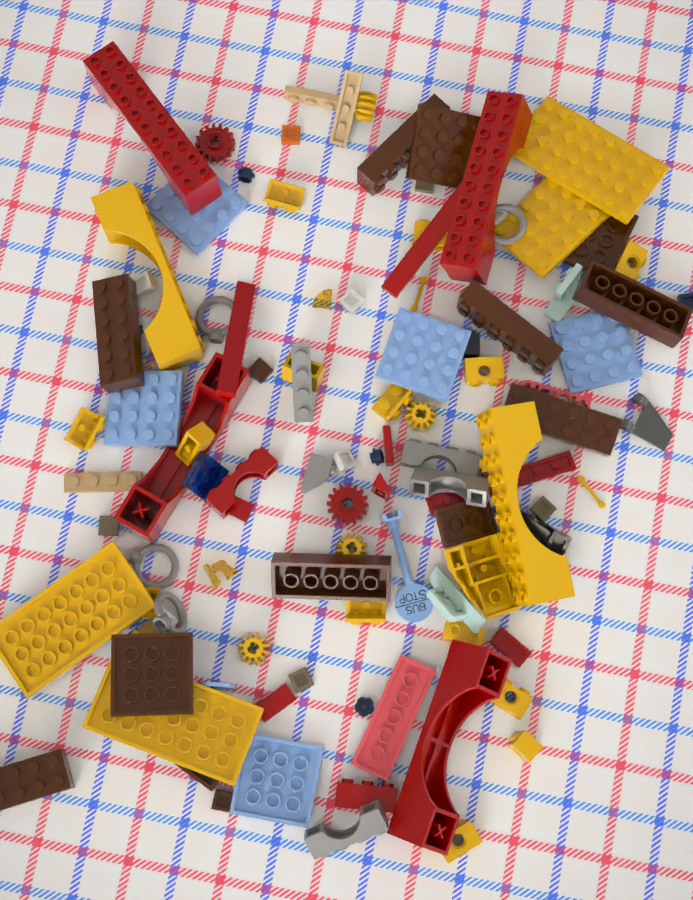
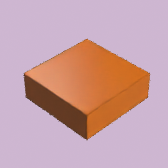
M282 125L281 144L300 145L301 126Z

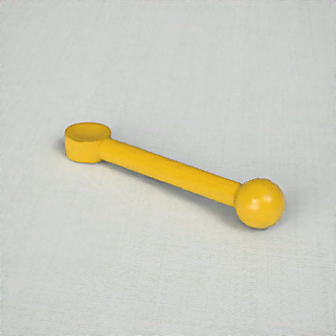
M425 276L420 279L421 284L414 304L410 307L411 311L416 312L418 310L419 298L424 284L428 281Z
M582 475L578 476L577 482L583 484L598 502L599 508H605V502L601 501L585 482V477Z

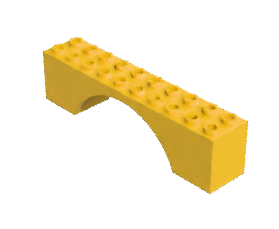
M132 181L90 197L109 243L126 245L140 251L152 260L162 274L163 297L154 320L144 330L160 371L177 370L204 359L203 352L206 351L203 342L198 334L194 320L191 319L190 310L171 268L168 256L163 248L139 186L135 187Z
M535 402L494 407L477 414L476 425L480 429V444L484 449V464L488 468V483L492 487V502L496 507V522L500 526V541L505 550L504 560L508 565V580L512 584L513 602L516 604V607L574 597L575 592L567 557L549 550L533 536L523 520L518 504L517 484L520 469L530 450L542 440Z

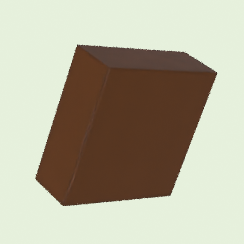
M260 357L248 369L250 370V375L259 384H262L274 371Z
M215 789L211 809L229 813L233 792Z

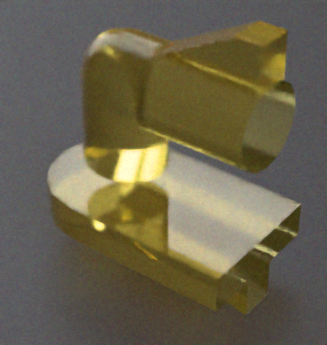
M224 560L217 561L211 565L212 568L207 563L203 565L213 589L221 584V581L215 574L219 570L222 571L227 580L238 573L235 568L227 565Z

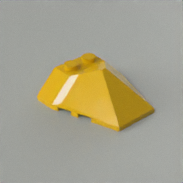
M501 532L443 550L450 572L470 602L486 618V621L519 610V607H516L512 599L513 589L512 584L508 580L509 570L504 560L505 550L500 541Z

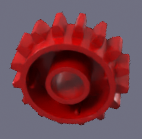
M212 123L211 128L205 125L206 130L200 129V136H196V149L205 160H209V163L216 162L219 164L220 161L226 162L227 157H232L231 151H235L234 145L236 142L233 132H229L228 127L223 129L222 124L215 127V124ZM215 142H218V143H219V144L216 145V146L212 145V144L215 143Z
M347 483L345 488L342 484H339L340 489L333 488L334 495H328L331 501H327L326 505L331 506V508L327 512L333 513L331 519L337 518L339 525L342 522H345L346 526H348L349 522L356 525L357 519L363 520L362 514L367 515V511L364 508L369 507V503L364 501L368 499V496H362L364 490L358 491L356 484L353 488L350 487V483ZM344 501H351L353 506L349 509L342 506Z

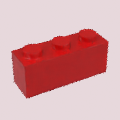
M342 778L341 782H337L335 807L360 810L361 806L379 799L385 812H394L398 788H393L394 784L382 783L381 786H373V781L362 780L361 784H353L354 779Z

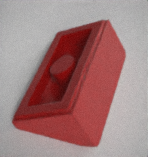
M379 472L373 482L372 493L389 501L391 490Z

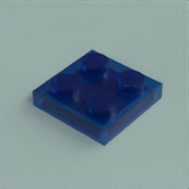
M200 451L180 484L207 502V493L212 488H217L221 484L222 479L229 473V470L207 453Z

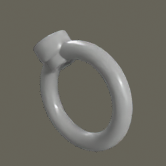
M499 204L496 206V213L508 211L515 214L519 219V229L513 236L502 238L494 234L495 244L510 245L523 237L527 228V220L524 213L518 207L511 204Z
M213 296L199 305L195 319L199 330L209 336L210 343L222 344L224 337L227 336L228 327L223 330L219 328L209 329L204 324L203 314L209 306L217 303L224 304L232 310L233 301L224 296Z
M149 544L140 550L134 548L128 559V562L132 564V568L145 587L166 588L174 582L179 572V561L172 549L163 544ZM153 551L164 553L171 561L170 574L160 582L148 581L140 571V564L144 556Z
M160 592L154 601L156 619L153 621L154 630L159 633H184L187 629L188 619L182 602L171 592ZM164 599L171 601L178 611L180 618L178 628L172 627L170 625V618L163 614L162 602Z

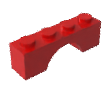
M263 446L253 450L245 462H240L231 475H226L217 488L214 487L207 493V504L222 519L226 518L237 507L235 491L239 484L249 478L266 480L279 468L278 461Z

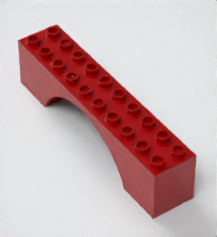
M114 41L82 60L92 85L111 109L117 110L133 128L161 169L171 189L191 215H194L222 196L215 172Z
M487 91L439 262L451 280L471 283L474 279L481 285L487 284L496 251L494 227L500 186L512 156L519 149H524L533 116L523 94Z
M215 352L197 381L191 402L180 425L179 445L186 432L203 421L216 434L210 446L189 467L175 454L178 447H166L149 472L138 482L134 483L113 517L122 527L152 544L155 543L252 384L250 370L241 366L235 399L215 394L223 357L218 352Z
M452 640L389 823L387 834L419 847L448 855L460 819V815L455 810L447 789L446 769L450 748L465 720L485 703L500 698L512 663L511 659L487 647Z

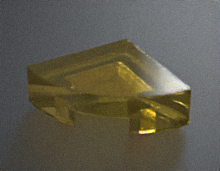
M332 289L320 292L315 297L312 308L331 309Z

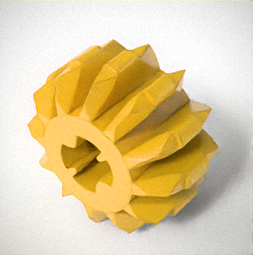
M361 91L359 93L354 115L355 119L369 123L372 121L377 94L371 91Z
M419 399L418 405L412 401L411 407H406L408 414H405L404 418L408 419L407 426L414 424L413 431L420 427V432H423L424 426L430 430V424H435L436 420L433 418L437 417V413L432 412L435 408L434 406L428 407L429 401L422 404L421 399ZM418 413H419L420 415L424 414V418H423V419H422V417H418V418H417V414H418Z
M346 533L347 540L343 537L339 538L342 544L337 543L335 547L341 550L335 553L352 554L346 548L354 545V549L357 551H353L352 555H367L368 551L364 550V548L368 547V544H360L364 537L361 536L357 540V533L353 534V538H350L349 533Z
M249 632L250 639L247 640L245 636H242L241 638L245 643L237 644L243 648L238 650L237 654L245 653L241 657V661L243 662L249 658L248 665H251L254 660L256 666H258L259 658L263 662L266 661L265 657L262 656L263 654L270 655L269 651L264 650L270 647V643L263 644L267 638L264 636L259 640V632L256 633L255 638H253L252 632ZM252 644H255L256 647L259 646L255 654L252 651L249 653Z

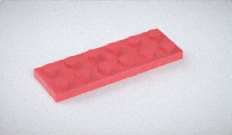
M400 654L353 757L352 765L385 781L388 780L436 670Z

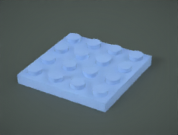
M218 175L217 178L222 196L194 215L189 213L173 192L169 183L146 204L149 213L197 256L249 205L243 197Z
M400 307L375 378L447 402L472 331Z
M597 311L560 320V322L549 323L548 326L553 341L564 349L559 357V362L568 392L577 394L643 376L628 326Z
M182 370L144 371L145 386L108 393L104 445L179 447L185 372Z
M255 734L234 786L229 814L309 828L324 747Z

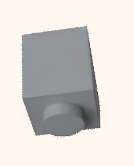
M311 453L301 486V493L305 494L327 482L330 475L334 476L336 465L333 464V458Z

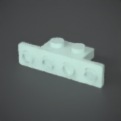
M576 263L573 268L570 267L565 274L566 278L563 282L559 281L555 286L554 299L544 311V315L554 322H560L576 302L572 297L583 273V266Z
M436 566L428 578V582L435 589H429L426 596L447 621L456 622L463 620L473 633H478L486 618L441 567Z

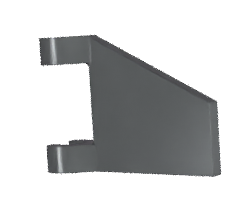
M638 392L633 396L631 402L643 406V409L635 425L630 420L624 418L620 429L630 432L665 451L673 433L646 396Z

